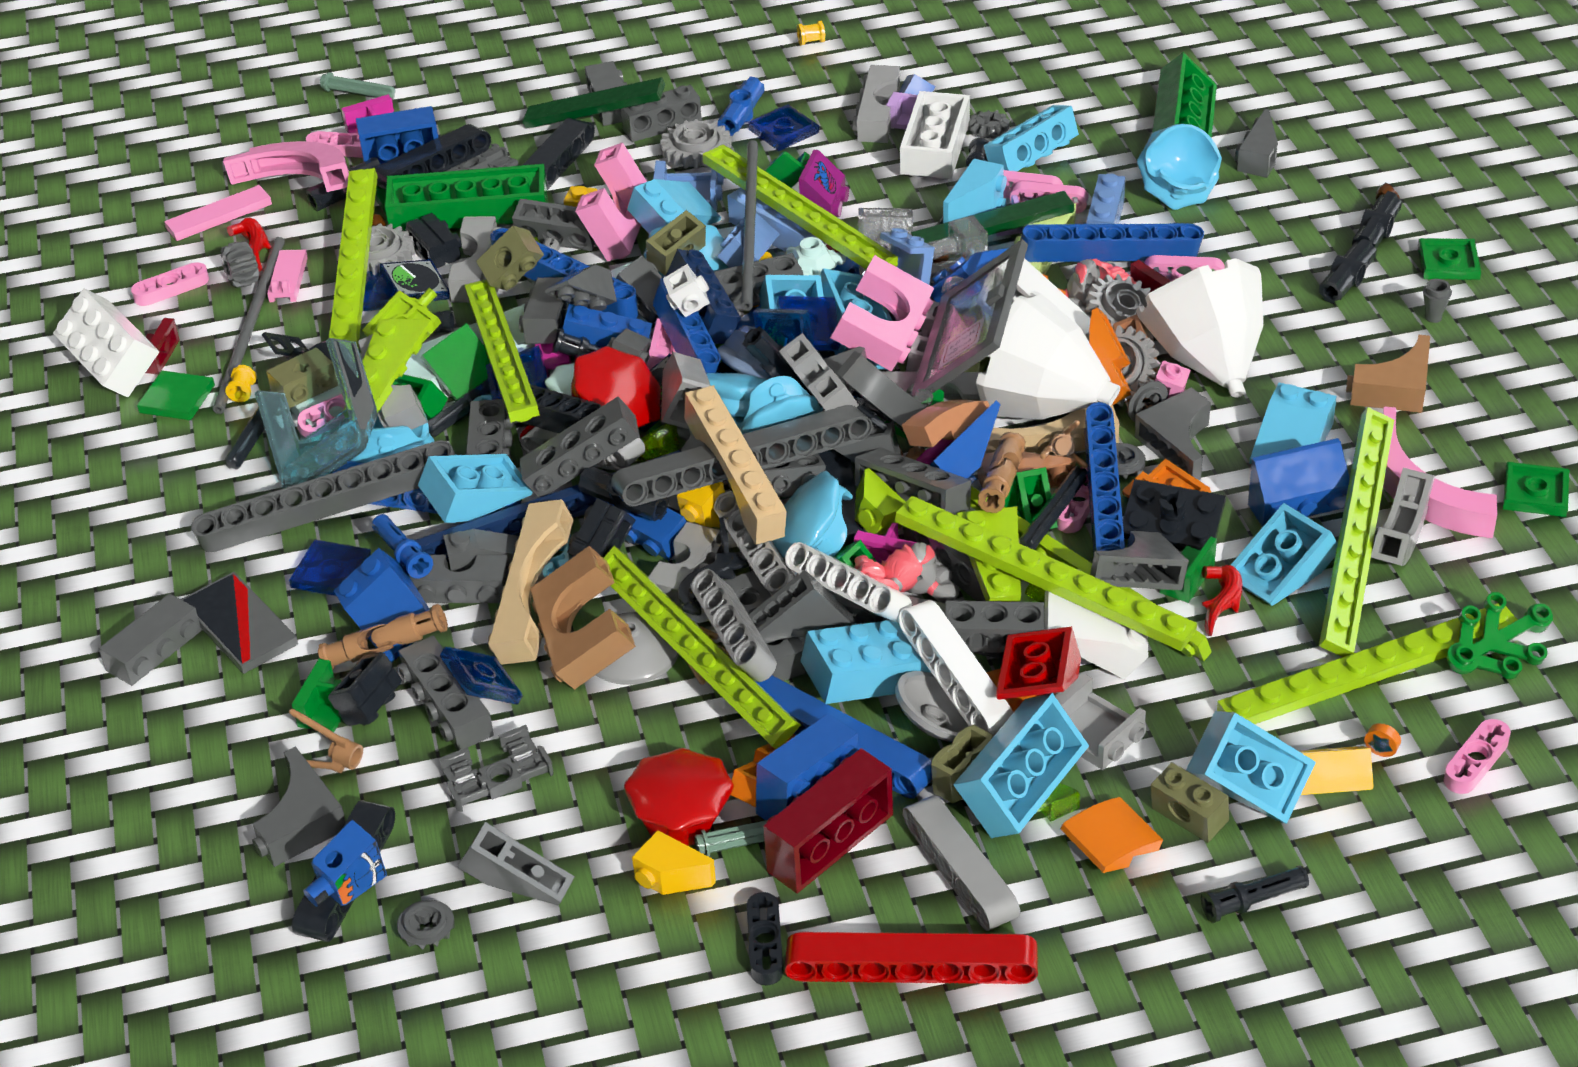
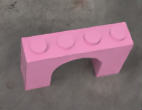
M620 143L600 150L594 164L608 186L614 202L605 188L582 195L575 211L607 261L616 258L623 259L631 253L641 224L632 216L627 208L634 187L647 182L625 145Z
M874 255L856 291L886 307L897 321L881 319L850 302L830 338L849 349L859 346L864 347L866 358L892 372L897 362L903 364L911 350L908 347H911L918 335L917 331L921 328L926 318V313L934 302L930 299L934 288Z

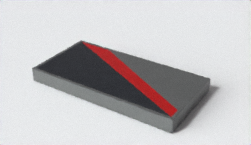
M235 572L181 599L196 608L201 629L243 674L298 645L297 636Z

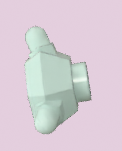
M816 237L804 238L801 240L800 246H791L786 249V254L793 253L803 270V275H820L823 268L834 270L837 265H842L846 262L845 255L834 250H828L825 244Z

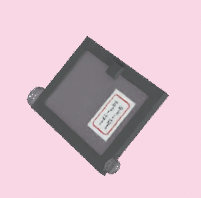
M1023 239L968 278L952 276L944 281L941 290V300L911 396L924 406L931 404L933 399L932 393L1000 348L1028 244Z

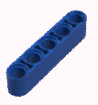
M666 276L661 277L652 303L676 353L701 359L706 374L716 373L721 357L698 311L685 317L679 308L674 310L666 298L668 292L663 278Z

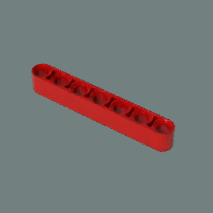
M798 932L790 935L787 939L785 973L790 979L802 982L1026 984L1034 981L1038 976V947L1033 937L1023 934Z

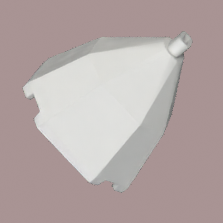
M1231 259L1225 262V269L1212 271L1209 265L1201 266L1148 293L1145 297L1146 308L1144 305L1139 306L1136 313L1138 318L1172 358L1217 384L1228 388L1230 395L1238 398L1246 394L1243 382L1247 378L1263 328L1262 282L1258 267L1239 259Z
M1037 291L1030 292L1029 298L1019 296L1011 305L1000 348L988 355L990 361L987 372L978 373L976 381L980 401H988L989 407L996 400L1001 404L997 417L1042 420L1088 408L1089 405L1097 402L1111 406L1120 392V386L1110 382L1111 379L1081 328L1042 293Z

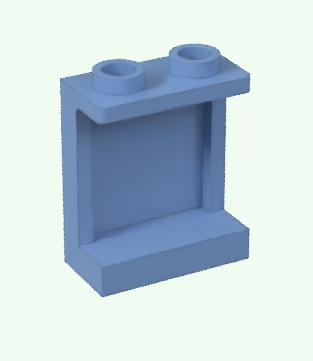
M655 161L653 179L690 182L717 211L718 201H721L723 196L722 185H724V176L713 169L711 173L667 174L666 161Z
M892 228L891 232H881L880 239L892 244L891 252L898 256L897 268L929 285L935 247L925 243L921 237L909 235L905 229Z

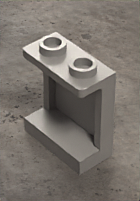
M1082 672L1073 684L1064 692H1058L1055 697L1089 745L1081 757L1104 770L1111 762L1118 761L1130 745L1134 742H1139L1146 732V711L1138 708L1130 715L1092 692L1093 678Z

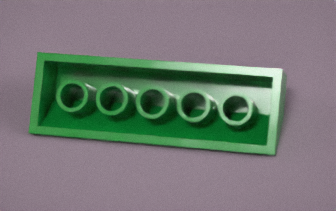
M1184 52L1160 69L1152 133L1175 124H1190L1202 129L1212 138L1217 84Z
M535 164L387 176L385 210L388 225L392 224L393 229L401 226L402 231H406L407 222L417 218L420 220L422 216L433 213L440 221L445 220L448 227L453 229L461 228L464 217L495 216L497 224H513L512 217L520 199L548 203L545 165Z

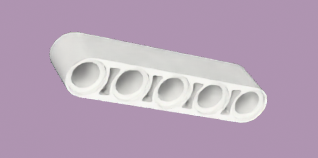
M794 543L786 552L785 562L791 570L799 574L806 570L825 588L893 622H899L898 616L902 609L912 606L910 598L904 593L804 543Z
M927 600L902 609L898 616L901 630L968 726L975 725L994 736L1014 712L1005 699H997V687L940 607L934 601Z

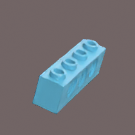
M1052 105L985 144L984 149L988 162L1004 165V170L1018 172L1022 168L1034 165L1036 163L1035 160L1051 155L1053 153L1052 150L1057 147L1068 145L1070 143L1069 140L1079 135L1072 106Z

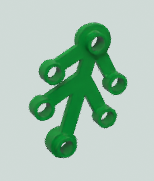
M1492 592L1484 601L1486 616L1483 639L1473 644L1474 627L1481 619V612L1475 606H1465L1458 617L1461 624L1459 642L1454 643L1447 652L1449 667L1458 674L1471 673L1479 668L1501 674L1506 679H1514L1522 670V663L1519 659L1526 660L1532 665H1540L1548 654L1543 644L1532 643L1527 647L1508 641L1528 630L1535 633L1546 631L1553 621L1551 609L1545 604H1534L1529 607L1523 618L1498 631L1500 613L1506 606L1507 601L1501 593ZM1491 600L1496 601L1499 606L1493 605ZM1465 614L1472 615L1474 620L1467 618ZM1492 651L1508 655L1509 657L1500 661L1483 655ZM1531 651L1538 652L1540 657L1534 656ZM1460 654L1465 655L1468 659H1464ZM1506 665H1511L1515 671L1509 670Z

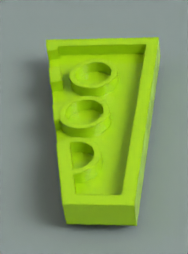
M378 320L361 363L374 404L370 419L375 418L393 391L391 385L395 379L402 377L407 370L405 364L411 355H417L421 349V340L425 334L430 335L435 328L431 320ZM349 395L343 412L347 418H356Z
M1017 507L1003 508L997 513L974 510L958 512L956 514L961 518L1019 543ZM969 556L986 601L1020 602V578Z

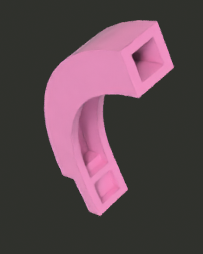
M296 141L252 147L246 153L225 157L223 160L231 185L283 174H304L320 178L324 181L327 192L347 188L349 170L343 153L336 147L324 143Z
M1384 407L1383 414L1395 421L1383 488L1394 499L1403 467L1423 473L1426 472L1421 470L1407 457L1398 442L1396 435V408ZM1435 478L1427 505L1429 507L1425 520L1459 533L1493 538L1497 519V494L1464 490Z

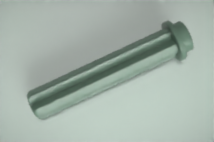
M332 72L323 74L320 79V86L326 92L337 90L376 98L389 94L392 100L395 97L396 90L389 85L334 76Z
M768 820L707 833L705 830H700V834L694 835L696 850L710 857V853L765 842L763 826Z

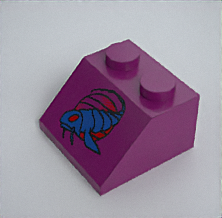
M813 150L799 178V192L832 215L840 217L842 205L848 201L849 187L845 185V175L819 150Z

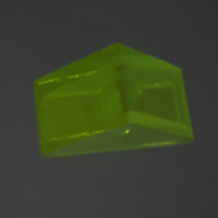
M665 423L644 435L641 440L645 445V453L637 460L645 462L677 451L679 449L677 426Z

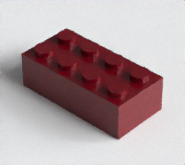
M860 748L852 756L843 759L840 765L828 775L822 776L803 795L794 798L791 804L779 814L770 817L763 826L767 872L798 894L893 816L892 768Z

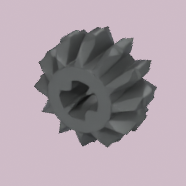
M246 241L233 242L222 247V265L227 279L233 287H247L252 285V283L258 282L259 270L256 256H254L253 249Z

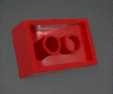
M1073 627L1008 635L996 692L997 699L1064 692L1078 679L1081 656Z

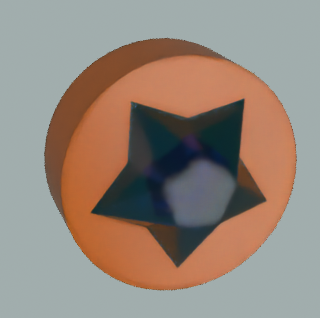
M1378 723L1369 728L1364 742L1368 748H1371V752L1382 757H1391L1397 752L1401 744V737L1393 727Z

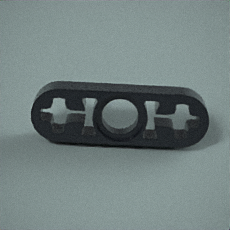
M759 892L752 895L747 901L750 969L752 979L760 985L767 986L777 983L783 976L779 902L773 894ZM760 908H767V920H760ZM762 933H769L775 937L769 943H760L755 940ZM770 956V969L764 970L763 957Z

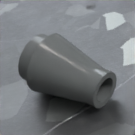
M1432 279L1423 288L1425 319L1429 322L1437 323L1442 320L1444 310L1452 295V290L1447 281Z

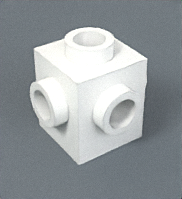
M688 264L663 278L668 292L666 295L668 302L674 310L679 308L685 317L699 311L710 303L706 294L709 290L706 281L701 275L697 277Z

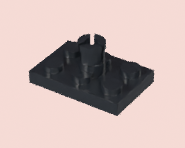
M1134 479L1123 519L1124 539H1129L1131 531L1159 532L1177 549L1184 550L1186 546L1201 551L1210 537L1217 538L1226 495Z

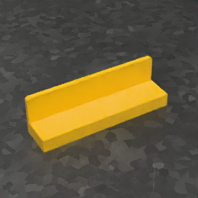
M1354 746L1299 751L1316 762L1301 795L1371 790L1374 787L1371 748Z

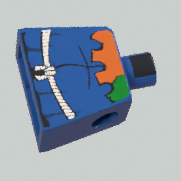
M351 820L313 858L311 863L317 879L305 888L303 892L315 906H319L329 896L342 906L353 901L387 876L376 840L354 820Z

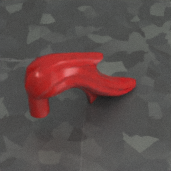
M250 217L244 218L240 223L228 226L227 232L229 236L242 234L249 240V246L253 249L254 256H256L258 270L262 271L259 253L263 248L271 249L262 226L257 220Z
M1231 565L1204 566L1202 569L1203 578L1218 579L1221 587L1220 593L1214 599L1202 602V606L1207 608L1204 627L1208 636H1212L1215 622L1223 611L1229 608L1233 609L1235 613L1239 611L1242 578L1239 571Z

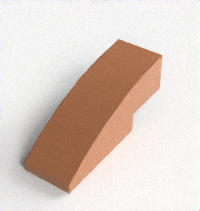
M978 400L939 402L913 415L902 424V427L911 446L934 447L941 439L956 440L989 407L988 401Z

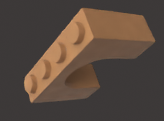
M590 546L530 588L534 600L532 607L540 621L538 628L544 635L546 641L544 648L551 658V672L559 682H566L574 690L636 647L629 625L611 609H608L580 630L571 633L573 620L579 610L588 601L615 583L608 562Z

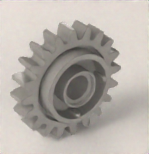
M695 119L690 122L686 120L681 125L676 123L675 129L667 128V133H663L660 140L662 156L667 157V162L674 161V166L682 164L685 169L688 167L697 169L701 166L707 168L708 166L703 163V153L723 144L728 148H732L730 131H725L724 125L718 127V122L708 123L707 119L704 121Z
M382 224L372 227L367 275L371 274L373 277H377L383 274L388 276V272L383 264L406 263V261L413 260L412 255L415 254L413 236L409 235L408 230L402 231L401 226L393 229L392 224H389L387 227L382 226Z
M1119 274L1116 275L1114 280L1110 275H1106L1104 280L1098 278L1096 283L1091 285L1084 301L1087 303L1085 311L1092 313V310L1097 307L1107 316L1113 327L1114 323L1136 315V310L1139 306L1144 305L1146 308L1145 297L1151 289L1141 288V281L1133 284L1130 276L1123 281Z
M1118 325L1116 335L1131 363L1122 368L1121 371L1131 391H1135L1138 389V383L1145 384L1148 379L1156 378L1157 373L1153 371V368L1160 367L1161 363L1153 358L1157 357L1160 353L1157 349L1152 348L1155 343L1150 338H1146L1144 332L1140 330L1136 333L1132 326H1129L1125 332ZM1125 399L1119 401L1116 404H1118L1120 407H1123Z

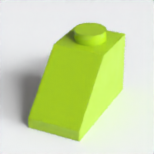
M870 468L864 470L856 491L855 520L868 533L885 535L892 522L896 523V512L906 501Z

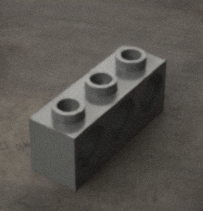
M683 85L663 92L660 101L622 108L623 131L631 142L667 133V128L675 129L676 123L681 125L686 120L690 122L695 119L702 121L700 96L691 85Z
M527 199L519 200L512 217L513 225L529 230L535 241L543 243L546 238H552L550 245L556 239L562 247L593 251L596 244L576 214L577 207Z
M793 253L754 262L752 307L761 305L759 293L765 275H803V270ZM743 265L714 272L736 310L742 309Z
M503 399L471 401L466 455L507 454L511 460V451L507 447H512V431L509 428L514 427V422L510 423Z
M819 454L766 468L763 471L778 497L792 496L801 485L825 471L826 465ZM727 480V485L730 491H733L729 481Z
M946 600L945 616L971 652L1004 653L1008 635L1044 630V602Z

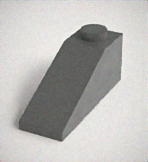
M478 529L443 535L449 568L453 572H462L471 568L475 563L476 555H507L510 564L516 550V541L519 539V536Z
M486 822L471 842L457 866L488 886L554 905L561 903L575 877Z

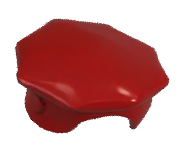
M605 346L576 358L574 376L571 382V396L598 403L601 407L619 396L636 415L638 428L660 419L661 386L641 357Z
M678 748L670 752L641 759L633 773L624 783L625 793L633 807L634 813L637 818L643 821L649 834L653 836L658 830L687 846L695 844L694 835L700 834V830H705L706 833L709 832L713 822L729 800L734 788V784L720 758L700 754L686 748Z

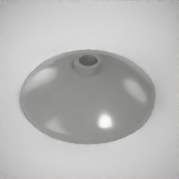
M637 612L617 614L629 625L636 647L597 673L596 676L615 684L634 685L654 680L666 673L675 664L679 654Z
M911 671L900 677L895 687V694L903 713L925 734L953 743L956 735L968 727V724L933 674L924 671Z

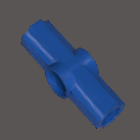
M750 76L748 80L742 83L739 89L732 91L729 95L730 103L719 118L718 127L724 125L725 131H730V136L738 132L744 122H748L753 118V108L765 90L764 84L757 77Z

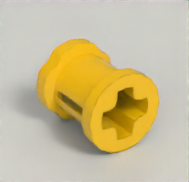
M822 20L817 21L816 24L804 26L802 23L797 24V38L800 46L805 45V42L819 40L820 43L825 42V28Z
M238 365L232 370V381L227 384L225 392L232 401L245 402L251 396L250 387L255 384L257 375L251 367Z

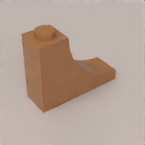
M1418 335V340L1414 347L1405 355L1392 361L1379 364H1355L1354 376L1348 375L1346 393H1352L1350 405L1383 409L1384 407H1395L1396 410L1422 413L1426 391L1430 336Z

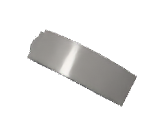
M1403 467L1387 521L1383 527L1378 528L1371 558L1401 566L1406 565L1416 546L1429 507L1427 505L1435 480L1434 475Z

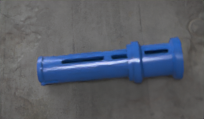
M381 514L375 517L372 521L374 525L372 526L373 530L394 551L396 561L400 565L406 566L407 573L411 577L418 579L429 574L433 567V559L428 553L422 552L419 543L413 539H408L387 515Z

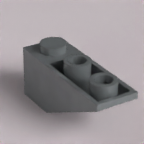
M1265 109L1259 118H1255L1251 131L1246 132L1244 142L1236 148L1235 160H1238L1237 171L1267 178L1276 165L1278 141L1269 109Z
M596 264L575 272L545 289V294L556 297L558 300L598 311H603L607 308V305L617 302L611 270Z

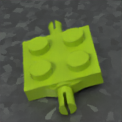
M428 288L419 299L407 296L399 290L362 331L367 337L372 335L379 319H428L435 326L431 332L432 334L441 324V321L427 309V306L437 297V294L431 288ZM425 334L421 344L430 336L429 334Z

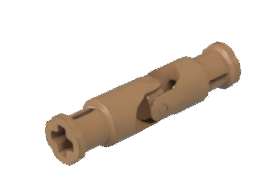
M1006 432L1000 437L999 446L996 448L989 466L990 471L986 474L982 490L978 495V504L986 512L997 513L1005 506V499L1009 495L1022 458L1021 454L1025 450L1026 441L1019 433Z
M436 604L432 606L431 610L419 614H406L388 624H378L345 635L343 640L329 645L327 643L319 644V658L331 661L332 669L334 670L336 665L347 661L357 662L364 655L389 651L395 644H410L422 640L424 635L438 630L441 633L445 632L448 627L447 619L441 606ZM370 635L372 641L378 647L373 650L368 648L367 640Z

